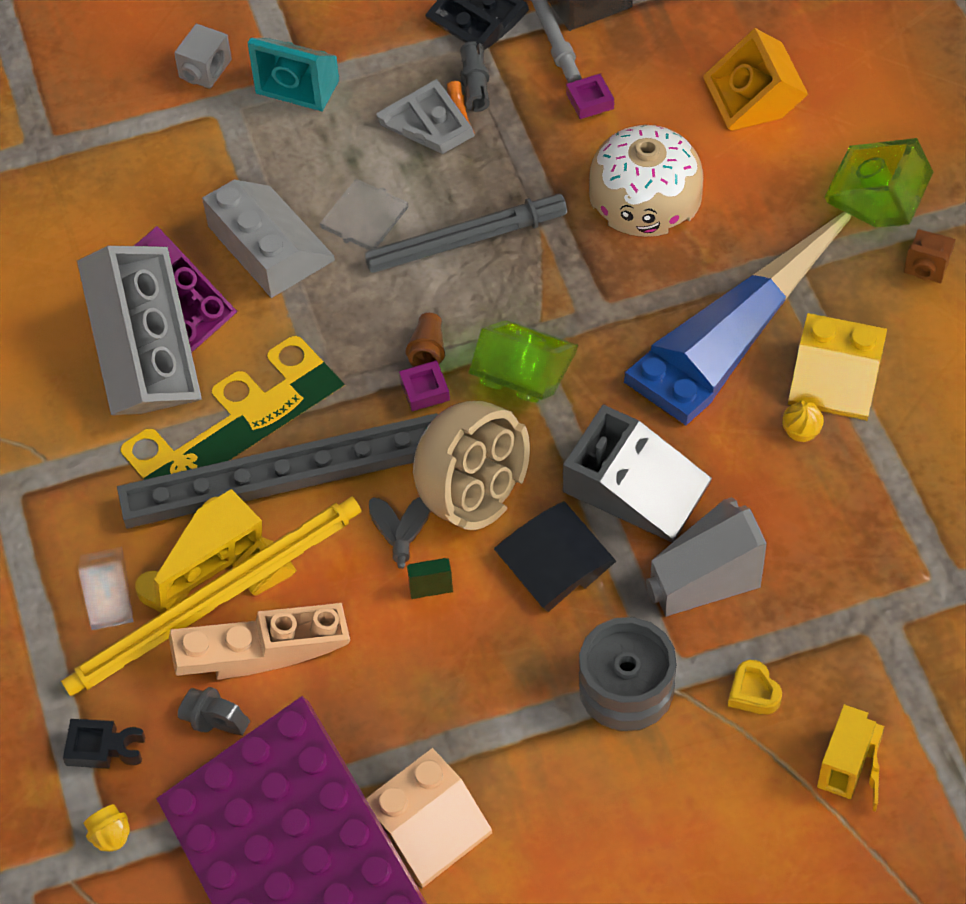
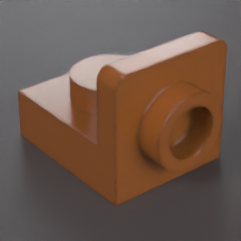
M918 229L913 244H910L907 252L904 273L923 280L942 283L956 239Z

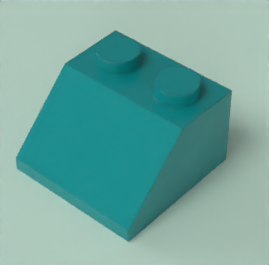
M250 38L248 50L256 94L323 112L339 82L337 56L325 51H317L272 38Z

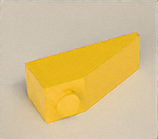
M232 489L219 497L210 498L196 511L155 576V603L160 609L179 595H184L232 565L260 536L262 537V520Z

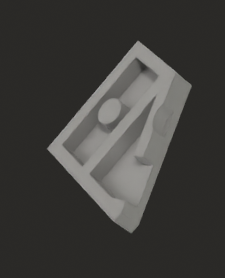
M438 79L376 113L381 126L441 154L475 136L472 126Z

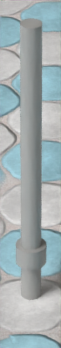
M531 0L552 46L551 55L555 64L562 68L568 83L582 79L575 64L576 55L571 44L565 41L547 0Z

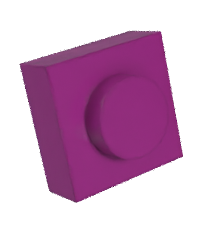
M601 74L566 84V95L579 119L614 109V97Z
M437 361L399 371L400 383L411 411L450 401L449 389Z

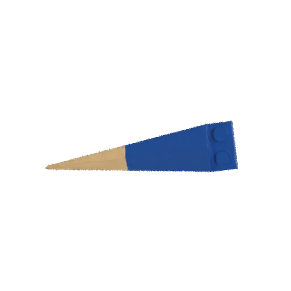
M852 208L838 215L652 344L651 350L625 372L624 383L684 425L690 423L712 403L732 372L790 293L851 219Z

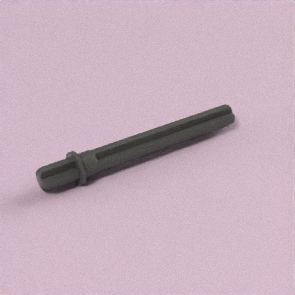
M559 193L535 201H531L528 198L525 199V204L368 250L365 253L366 264L370 272L375 273L527 226L538 228V223L564 216L567 213L566 201L563 195Z

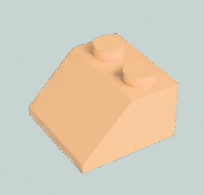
M433 748L366 798L408 872L421 888L425 887L492 834L491 827L462 779Z

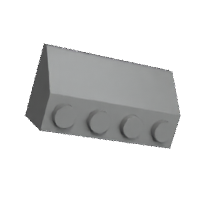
M106 246L77 260L111 415L142 414L201 400V392L168 247Z

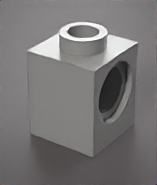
M197 23L174 52L179 78L191 84H198L211 89L232 60L228 34Z

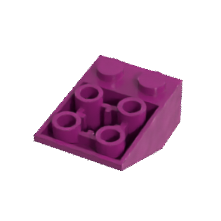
M158 226L134 245L168 247L191 353L238 312Z

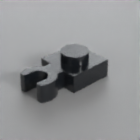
M70 719L63 754L64 763L66 766L109 769L111 757H119L125 764L138 765L142 762L140 751L128 750L126 748L133 742L145 743L144 731L137 727H129L120 733H116L117 728L114 721Z

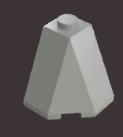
M732 497L724 499L652 560L651 578L646 579V586L652 602L660 603L665 617L761 587L767 543L751 509L745 505L738 507L737 500Z

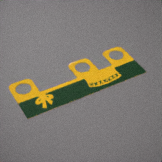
M292 336L270 349L267 354L269 361L286 378L284 381L264 393L246 372H234L212 388L213 396L230 413L228 417L175 451L156 430L145 429L124 442L121 446V453L144 480L229 461L345 386V384L301 337ZM287 346H298L304 352V359L298 365L287 366L279 360L280 351ZM232 381H242L248 385L249 394L245 399L233 402L225 398L223 393L225 386ZM139 440H154L158 444L157 454L149 460L137 459L133 455L132 449Z

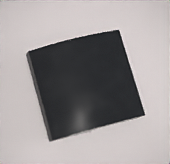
M437 0L425 16L428 20L463 42L474 41L477 45L480 43L483 46V50H485L509 32L529 11V7L524 0Z
M565 501L534 517L494 548L547 612L551 611L579 585L586 589L616 562L614 557Z

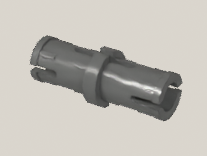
M474 41L467 42L460 48L463 71L461 70L460 78L462 85L465 86L466 107L469 110L473 108L474 112H480L487 109L490 105L487 91L489 70L484 64L483 46L480 43L477 45Z

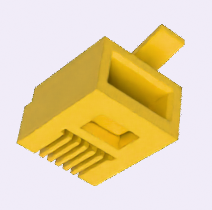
M844 704L821 765L817 788L852 799L866 757L872 758L869 784L873 789V811L876 812L879 786L877 750L885 726L867 719L868 712Z

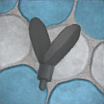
M419 497L412 501L401 520H399L387 502L380 498H372L369 501V515L384 538L393 546V560L397 562L398 568L403 569L406 562L410 559L409 544L418 535L428 520L431 511Z

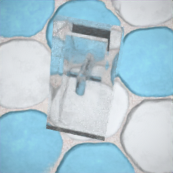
M122 547L80 555L78 571L91 629L96 630L134 622Z

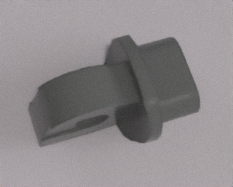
M208 687L204 691L191 688L178 709V718L191 722L193 729L200 732H209L213 728L243 736L250 723V719L245 716L239 706L226 699H222L217 689Z

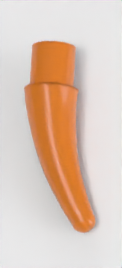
M448 82L446 84L448 95L469 122L461 82Z

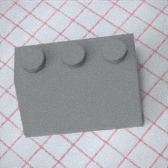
M234 179L202 198L210 230L271 298L335 261L334 255L271 186Z

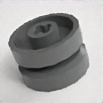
M635 617L613 618L597 625L585 637L579 653L580 700L592 718L601 725L615 730L632 731L641 730L657 723L669 710L674 696L677 664L675 648L667 634L652 622Z

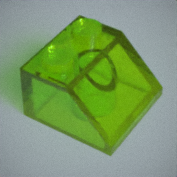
M917 138L851 145L824 198L830 205L875 228L910 225L934 171Z
M508 320L481 328L468 374L480 377L479 383L494 389H502L505 386L516 390V396L523 400L539 402L540 399L543 400L554 395L577 352L578 345Z

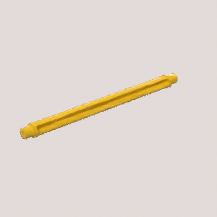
M351 496L339 505L334 503L303 523L299 528L287 533L75 667V672L61 680L66 691L72 697L84 688L89 690L123 668L127 663L136 660L169 639L171 629L188 627L213 611L215 607L232 599L298 557L311 546L320 543L350 524V519L362 512L357 501Z

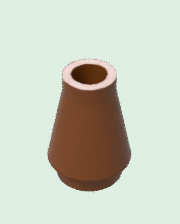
M424 313L419 317L418 325L406 347V356L413 367L437 361L440 364L445 358L441 329L442 319L435 313Z

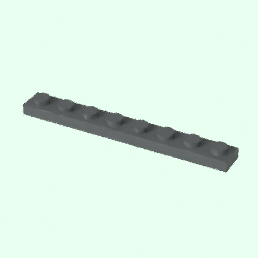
M438 414L426 415L117 486L125 527L128 529L196 513L207 500L212 497H219L230 489L245 502L414 463L419 440L427 426Z

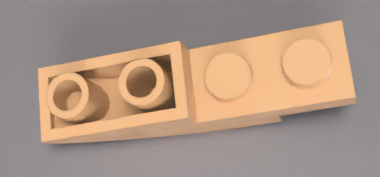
M342 603L258 611L256 621L171 629L169 642L176 676L216 671L217 680L283 668L316 658L349 644L350 636Z

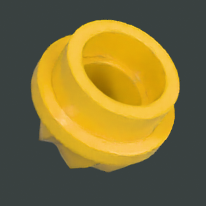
M804 400L791 404L785 410L782 419L783 427L788 436L798 442L812 440L820 433L824 422L823 415L814 403H806Z
M115 804L98 810L83 823L88 831L86 834L88 842H91L100 851L110 852L121 849L130 833L126 813H120Z

